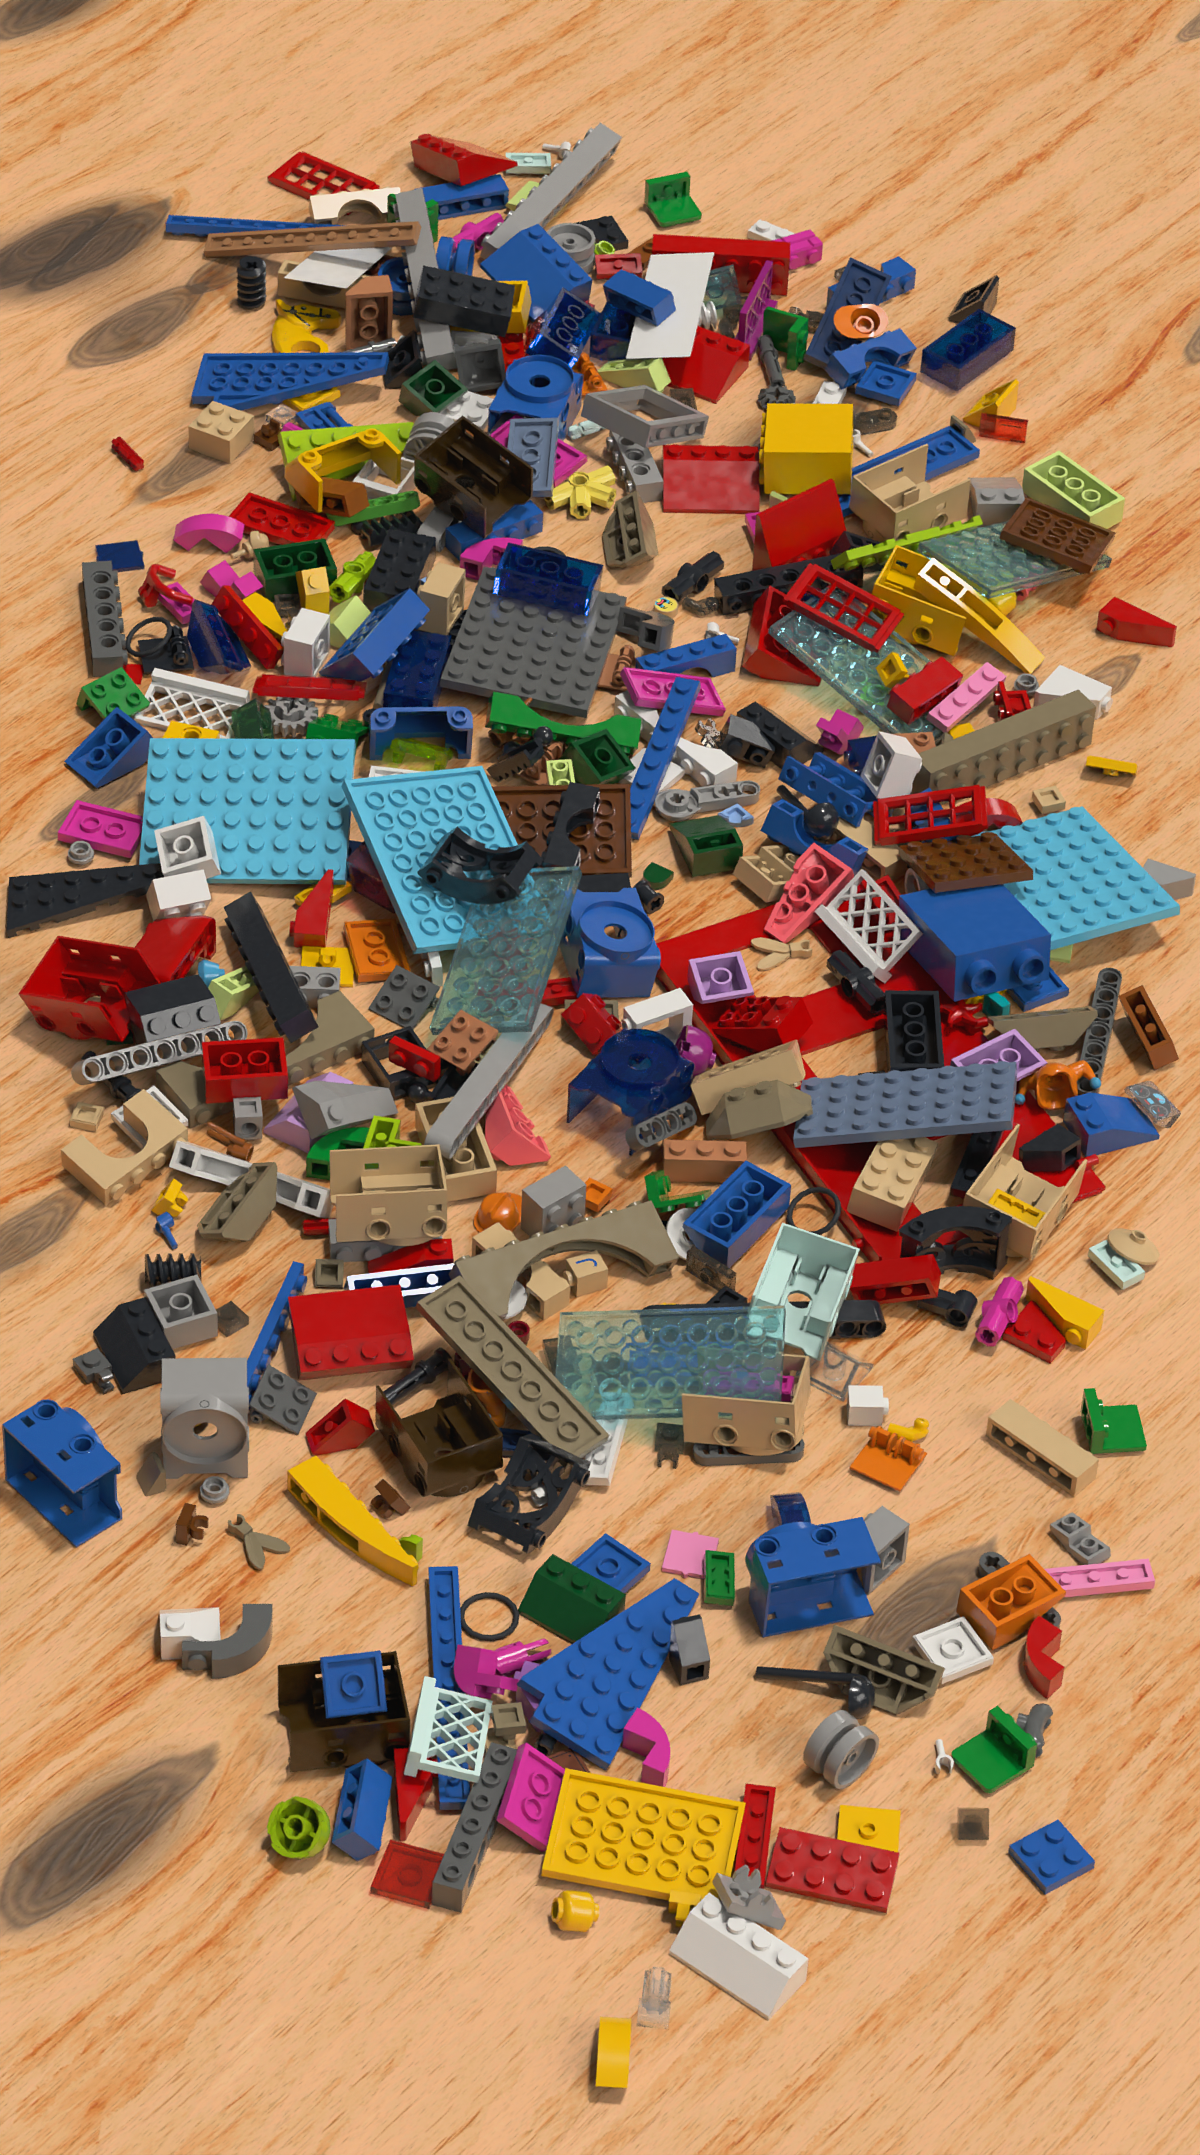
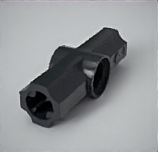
M712 551L694 564H683L677 576L662 587L664 597H671L679 602L693 591L697 593L702 592L707 586L709 579L724 569V561L721 559L720 554Z
M841 950L833 952L831 957L827 959L826 967L840 980L845 995L848 998L856 997L870 1013L875 1015L883 1013L885 993L875 984V978L871 970L867 967L860 968L846 952Z

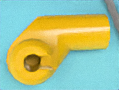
M916 1418L914 1426L908 1428L890 1423L887 1431L891 1432L890 1436L893 1433L898 1434V1440L903 1436L905 1440L914 1442L927 1436L929 1433V1422L924 1418Z

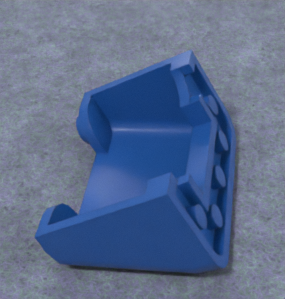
M384 707L373 711L369 718L370 760H382L386 749H395V738L445 737V748H454L458 753V759H471L473 717L469 709L465 707Z

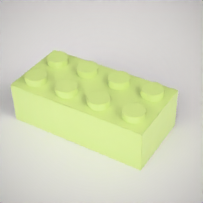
M1057 451L1024 468L1023 493L1033 500L1106 529L1122 521L1125 498L1062 452Z

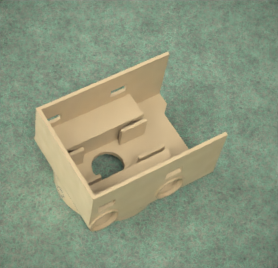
M925 444L852 476L849 508L863 520V530L870 539L881 543L892 538L897 541L905 539L904 536L937 526L942 528L950 525L952 522L967 518L971 480L967 479L933 494L930 491L931 485L925 481L928 444ZM902 468V471L894 474L895 470Z
M1017 1124L965 1194L963 1206L998 1210L1011 1216L1012 1223L1009 1228L1006 1255L1008 1257H1025L1033 1260L1039 1249L1046 1243L1051 1231L1056 1224H1059L1067 1209L1079 1194L1087 1160L1085 1159L1066 1186H1054L1024 1170L1022 1162L1012 1157L1020 1127ZM998 1188L1045 1212V1215L1037 1226L1033 1227L988 1203L996 1189Z
M440 1144L330 1150L331 1204L336 1206V1241L375 1240L394 1246H412L442 1236L447 1230V1185ZM434 1160V1165L420 1166V1161ZM378 1163V1168L365 1169V1164Z
M707 1347L697 1348L699 1395L682 1393L684 1442L729 1446L738 1452L755 1456L774 1455L789 1451L800 1442L804 1435V1413L811 1392L809 1356ZM734 1365L747 1366V1372L734 1371ZM790 1370L802 1371L800 1376H794L795 1385L791 1402L705 1395L709 1371L791 1376Z

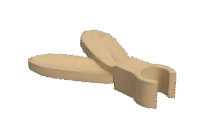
M754 938L751 940V945L756 949L771 953L759 961L757 966L759 971L771 970L789 959L790 956L791 958H809L812 956L810 940L807 939L789 943V945L767 938Z

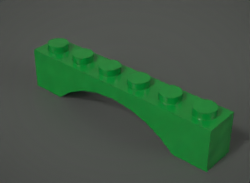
M493 692L488 702L485 727L491 728V731L495 733L513 732L518 737L531 738L538 727L546 726L553 732L552 742H566L567 746L574 741L607 729L624 753L629 756L630 754L633 755L638 749L642 719L615 715L606 721L592 725H565L537 714L519 696Z

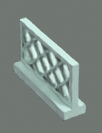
M424 1676L418 1698L404 1775L416 1777L417 1770L420 1769L478 1783L493 1701L435 1687V1678ZM438 1699L449 1701L453 1705L445 1707ZM474 1707L484 1711L474 1714L469 1708ZM460 1711L466 1718L458 1720L453 1714ZM443 1717L450 1724L441 1726L436 1720ZM473 1724L479 1731L471 1733L466 1726ZM457 1730L462 1737L455 1739L449 1732ZM440 1736L446 1743L438 1745L433 1738ZM470 1743L476 1750L468 1752L462 1745ZM453 1749L459 1756L451 1758L446 1751ZM437 1755L442 1762L439 1763L426 1759ZM466 1762L474 1771L461 1768L459 1764Z

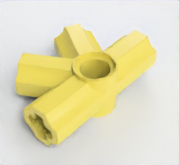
M608 465L590 473L574 472L569 476L568 482L560 484L556 488L553 487V497L543 498L550 510L570 503V515L575 516L576 519H585L586 516L591 514V503L609 509L613 505L616 489L609 486L615 484V476Z

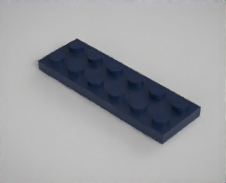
M850 257L803 360L825 369L832 353L837 350L848 349L853 344H861L862 341L848 338L836 329L834 315L838 309L848 305L874 304L879 306L892 276Z

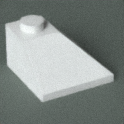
M219 1607L160 1610L161 1660L182 1659V1641L221 1640Z

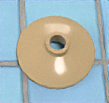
M1116 1228L1109 1232L1107 1237L1109 1245L1123 1258L1142 1265H1152L1159 1259L1160 1255L1157 1247L1142 1231Z

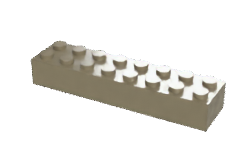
M1078 689L921 752L919 755L922 758V766L920 771L916 773L910 794L920 793L928 788H931L932 791L973 785L985 786L986 788L1071 752L1091 745L1096 706ZM949 801L939 803L942 806L946 803H949Z

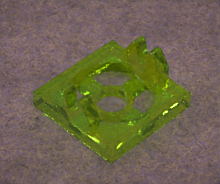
M396 738L392 740L390 747L394 749L392 762L402 763L405 753L434 760V771L445 770L448 760H452L454 753L452 749L412 738Z

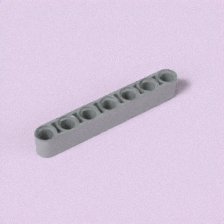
M231 1021L90 1057L74 1064L71 1070L72 1078L79 1085H88L179 1060L202 1055V1042H205V1035L209 1037L210 1042L232 1040L228 1035V1030L230 1029L234 1034L233 1040H245L248 1035L247 1028L240 1021ZM181 1041L187 1046L186 1052L181 1048ZM158 1047L163 1052V1058H160L157 1054ZM134 1053H135V1054L138 1056V1058H139V1064H138V1065H137V1064L134 1062V1060H133V1054H134ZM110 1059L115 1064V1071H113L109 1066ZM85 1065L91 1070L90 1077L85 1073Z

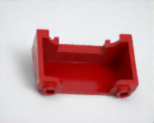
M206 915L155 919L153 923L150 922L148 924L145 934L135 948L140 950L161 983L184 978L198 957L211 960L216 953V920Z

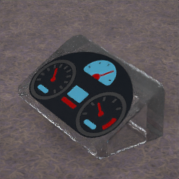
M1151 1081L1127 1086L1124 1089L1132 1101L1156 1125L1171 1128L1181 1115L1180 1111Z

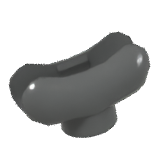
M1044 1703L1032 1706L1029 1715L1019 1713L1016 1724L1025 1733H1029L1037 1743L1035 1758L1043 1753L1042 1747L1045 1744L1043 1733L1051 1724L1050 1717L1053 1715L1051 1706Z

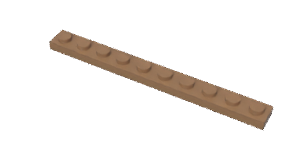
M419 221L213 233L208 235L203 252L206 257L413 246L417 245L422 227Z

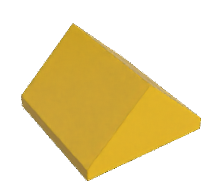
M1014 379L983 394L963 417V420L966 423L995 433L1016 409L1018 380Z

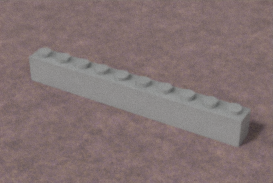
M599 123L594 129L590 128L584 140H578L573 151H568L565 154L562 163H556L550 175L546 174L541 179L539 186H534L531 189L527 199L522 198L516 210H511L505 217L504 222H499L496 225L493 234L486 235L481 243L483 249L480 257L483 259L488 258L521 230L536 224L544 228L616 153L622 137L602 123Z
M422 188L395 194L397 203L393 204L395 217H400L399 220H396V223L419 221L422 227L417 245L401 246L402 250L406 249V252H402L404 266H409V268L405 269L407 282H412V285H408L410 298H415V301L411 302L413 314L423 265L438 268ZM414 318L416 331L421 332L420 335H417L420 349L424 348V351L420 352L423 366L436 360L446 370L456 369L457 363L450 326Z

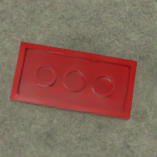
M251 492L245 496L228 516L244 524V533L250 534L251 531H259V533L265 534L268 537V541L279 545L323 538L326 540L335 529V521Z
M779 1827L766 1887L887 1913L900 1853Z

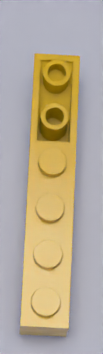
M932 558L918 573L913 586L916 591L936 606L966 617L965 628L1026 674H1032L1044 661L1045 657L1005 615L937 560Z
M314 1456L287 1470V1490L318 1524L339 1543L386 1574L410 1586L417 1584L419 1566L416 1559L412 1555H408L402 1549L398 1539L394 1536L391 1537L384 1529L382 1522L378 1518H374L367 1511L365 1504L351 1494L347 1484L338 1480L328 1464H324L317 1456Z

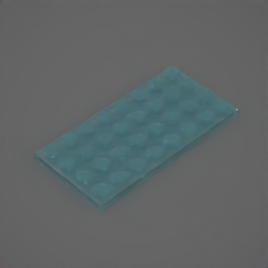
M1008 521L920 542L917 549L919 553L928 559L934 558L988 599L1081 575L1069 566L1055 564L1049 558L1041 555H1032L1027 549L1019 546H1010L1004 540L999 539L1001 531ZM1104 554L1092 572L1108 568L1112 558Z
M829 586L820 592L825 593ZM835 588L829 597L843 604L849 595ZM813 596L804 603L814 608L820 599ZM856 598L848 606L861 614L867 608ZM825 602L819 611L833 618L839 609ZM795 610L770 626L768 633L885 733L932 732L934 741L944 734L943 731L926 719L931 710L907 725L886 707L890 698L889 692L892 688L885 687L876 667L891 652L899 654L909 676L914 672H920L930 662L929 659L897 632L893 631L878 653H872ZM872 611L867 616L880 624L883 622ZM844 612L838 621L852 628L858 619ZM862 623L857 632L871 639L876 629ZM979 705L976 708H974L968 715H966L961 721H963L969 715L978 710Z
M579 866L532 868L518 888L521 891L518 897L498 904L471 903L429 1027L432 1035H439L460 1010L497 1029L498 1033L532 1032L581 879L582 872ZM490 870L482 871L479 879H490L493 876L490 874Z
M784 1305L560 1312L555 1377L595 1420L683 1417L682 1393L781 1402L786 1309ZM719 1412V1416H732V1413Z

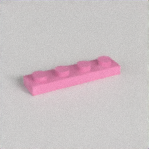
M985 663L928 713L926 719L941 731L947 733L997 689L998 681L1005 682L1007 676L990 663Z
M1149 1559L1045 1569L1066 1591L1065 1597L1154 1589L1155 1578Z

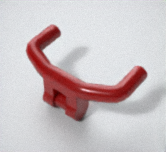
M152 564L149 567L147 577L143 585L138 589V594L147 607L152 608L156 606L159 594L188 606L192 604V596L172 590L164 585L157 576L158 574L173 579L176 575V570L160 564Z

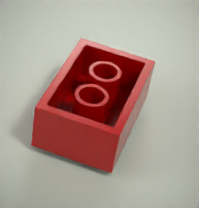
M284 1037L202 1042V1068L206 1104L233 1102V1098L261 1097V1100L288 1099V1071Z

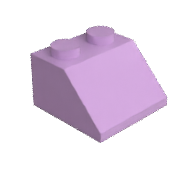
M740 951L689 960L687 980L695 1001L705 1004L754 995Z

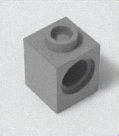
M261 1097L233 1098V1127L235 1136L245 1140L262 1139L263 1114Z

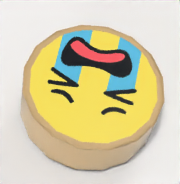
M660 597L654 602V611L673 618L678 614V602L671 597Z

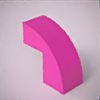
M220 514L194 515L176 525L174 541L189 551L200 540L205 538L225 553H228L242 540L244 524L234 518Z
M492 538L480 541L467 548L461 554L460 568L466 569L465 577L479 580L484 566L491 568L492 565L516 570L523 558V540Z
M226 560L209 569L200 581L202 586L215 597L223 585H230L242 600L263 587L252 571L239 578Z
M637 1708L624 1727L622 1747L646 1757L642 1763L641 1783L665 1787L670 1767V1742L668 1736L655 1718Z

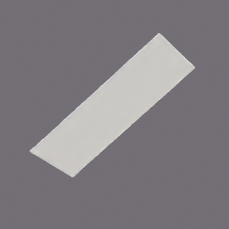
M378 247L314 251L284 278L348 288L391 248Z
M714 252L651 255L645 280L672 292L676 311L658 326L636 317L626 359L690 357Z

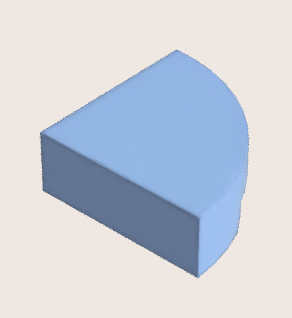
M738 803L718 813L722 819L733 827L749 826L754 821V817Z

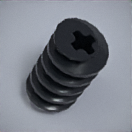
M244 257L240 259V266L237 268V303L246 309L258 308L266 301V264L258 257Z
M170 1253L167 1254L166 1260L163 1262L161 1255L156 1254L155 1260L152 1262L149 1254H145V1284L148 1281L151 1288L155 1287L158 1281L162 1285L169 1283V1281L173 1282L193 1275H198L201 1281V1256L199 1261H197L194 1253H190L188 1261H185L183 1253H179L177 1261H174Z

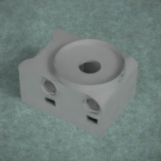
M247 1358L162 1359V1388H160V1412L162 1414L161 1450L166 1479H178L184 1474L227 1473L233 1478H248L249 1426L247 1413H249V1387H247ZM204 1422L211 1423L217 1427V1432L211 1436H199L194 1433V1426Z

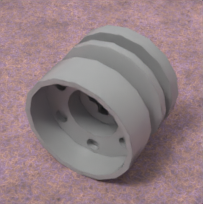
M436 412L424 413L419 416L412 426L410 436L404 447V458L414 461V456L455 421L442 413Z

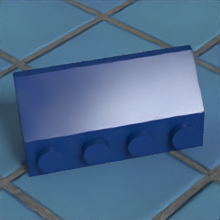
M745 1161L683 1222L682 1227L705 1260L727 1271L788 1209L791 1184Z

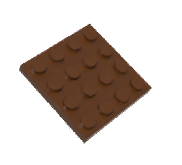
M1026 497L1002 529L999 539L1004 540L1010 546H1019L1027 549L1032 555H1041L1049 558L1055 564L1069 566L1077 573L1090 574L1113 542L1116 532Z
M984 832L980 836L973 837L960 835L955 840L948 841L944 838H936L932 842L925 843L912 841L908 845L899 846V856L935 893L1033 880V869L993 832Z

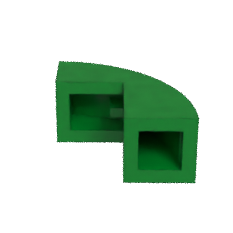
M353 1127L341 1129L317 1141L306 1157V1177L330 1181V1150L364 1148L370 1128Z

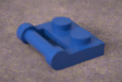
M331 402L296 413V421L304 430L336 428L328 418L338 427L353 426L350 423L348 424L336 412V407Z

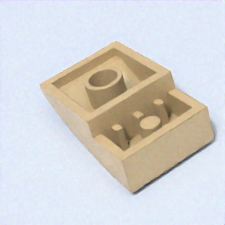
M786 845L763 846L756 856L740 857L733 875L765 902L778 901L781 899L784 886L790 880L794 871L793 867L801 855L792 853Z

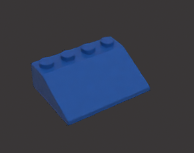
M539 224L519 231L480 263V268L493 281H528L532 301L528 318L533 323L588 301L590 298L593 279Z
M410 588L377 606L319 671L320 675L363 681L369 677L376 678L383 671L382 665L384 662L391 661L397 655L396 649L398 646H403L411 639V631L413 629L417 630L425 623L426 619L424 617L430 609Z

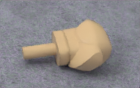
M251 531L249 540L242 543V550L230 554L231 559L234 560L241 556H244L246 559L253 558V549L269 547L268 537L265 534L259 533V531Z

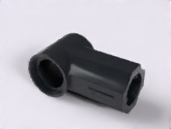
M939 1289L937 1298L918 1300L917 1307L944 1315L950 1324L964 1327L968 1324L978 1301L976 1296L967 1290H958L954 1294Z

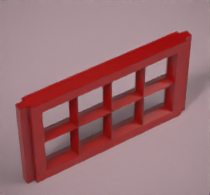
M303 151L296 153L267 177V181H270L272 185L307 200H310V196L319 194L318 191L323 187L334 191L331 194L340 191L352 192L346 189L351 184L362 189H380V186L376 185L374 181ZM304 163L314 167L308 173L298 169ZM319 170L330 174L325 179L314 176ZM291 173L302 177L295 183L285 179ZM337 177L346 182L338 186L330 181ZM307 180L318 184L313 189L301 186Z
M809 563L782 601L787 607L872 653L880 651L905 615L900 612V609L826 569ZM816 578L830 584L825 593L811 587ZM835 588L849 595L843 604L829 597ZM806 592L820 599L814 608L800 601ZM854 598L868 605L862 614L848 607ZM825 602L839 609L833 618L819 611ZM873 608L887 615L882 624L867 617ZM844 612L858 619L852 628L838 621ZM862 623L876 629L871 639L857 632Z
M262 674L261 677L257 676L253 693H258V696L359 701V699H364L367 682L329 677Z
M973 785L881 798L873 802L875 845L900 844L983 832L984 829H988L985 786ZM972 799L971 806L955 808V800ZM949 801V809L933 811V803ZM927 804V812L911 814V806ZM905 807V815L888 816L889 809ZM972 813L973 821L956 823L957 815ZM950 817V824L934 826V819ZM928 820V827L911 828V822ZM905 823V831L889 833V825Z

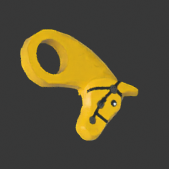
M276 299L278 316L272 328V344L275 353H296L301 350L329 353L328 345L322 339L313 336L312 331L315 329L323 330L340 327L341 316L339 312L333 309L318 308L305 304L289 306L281 299Z

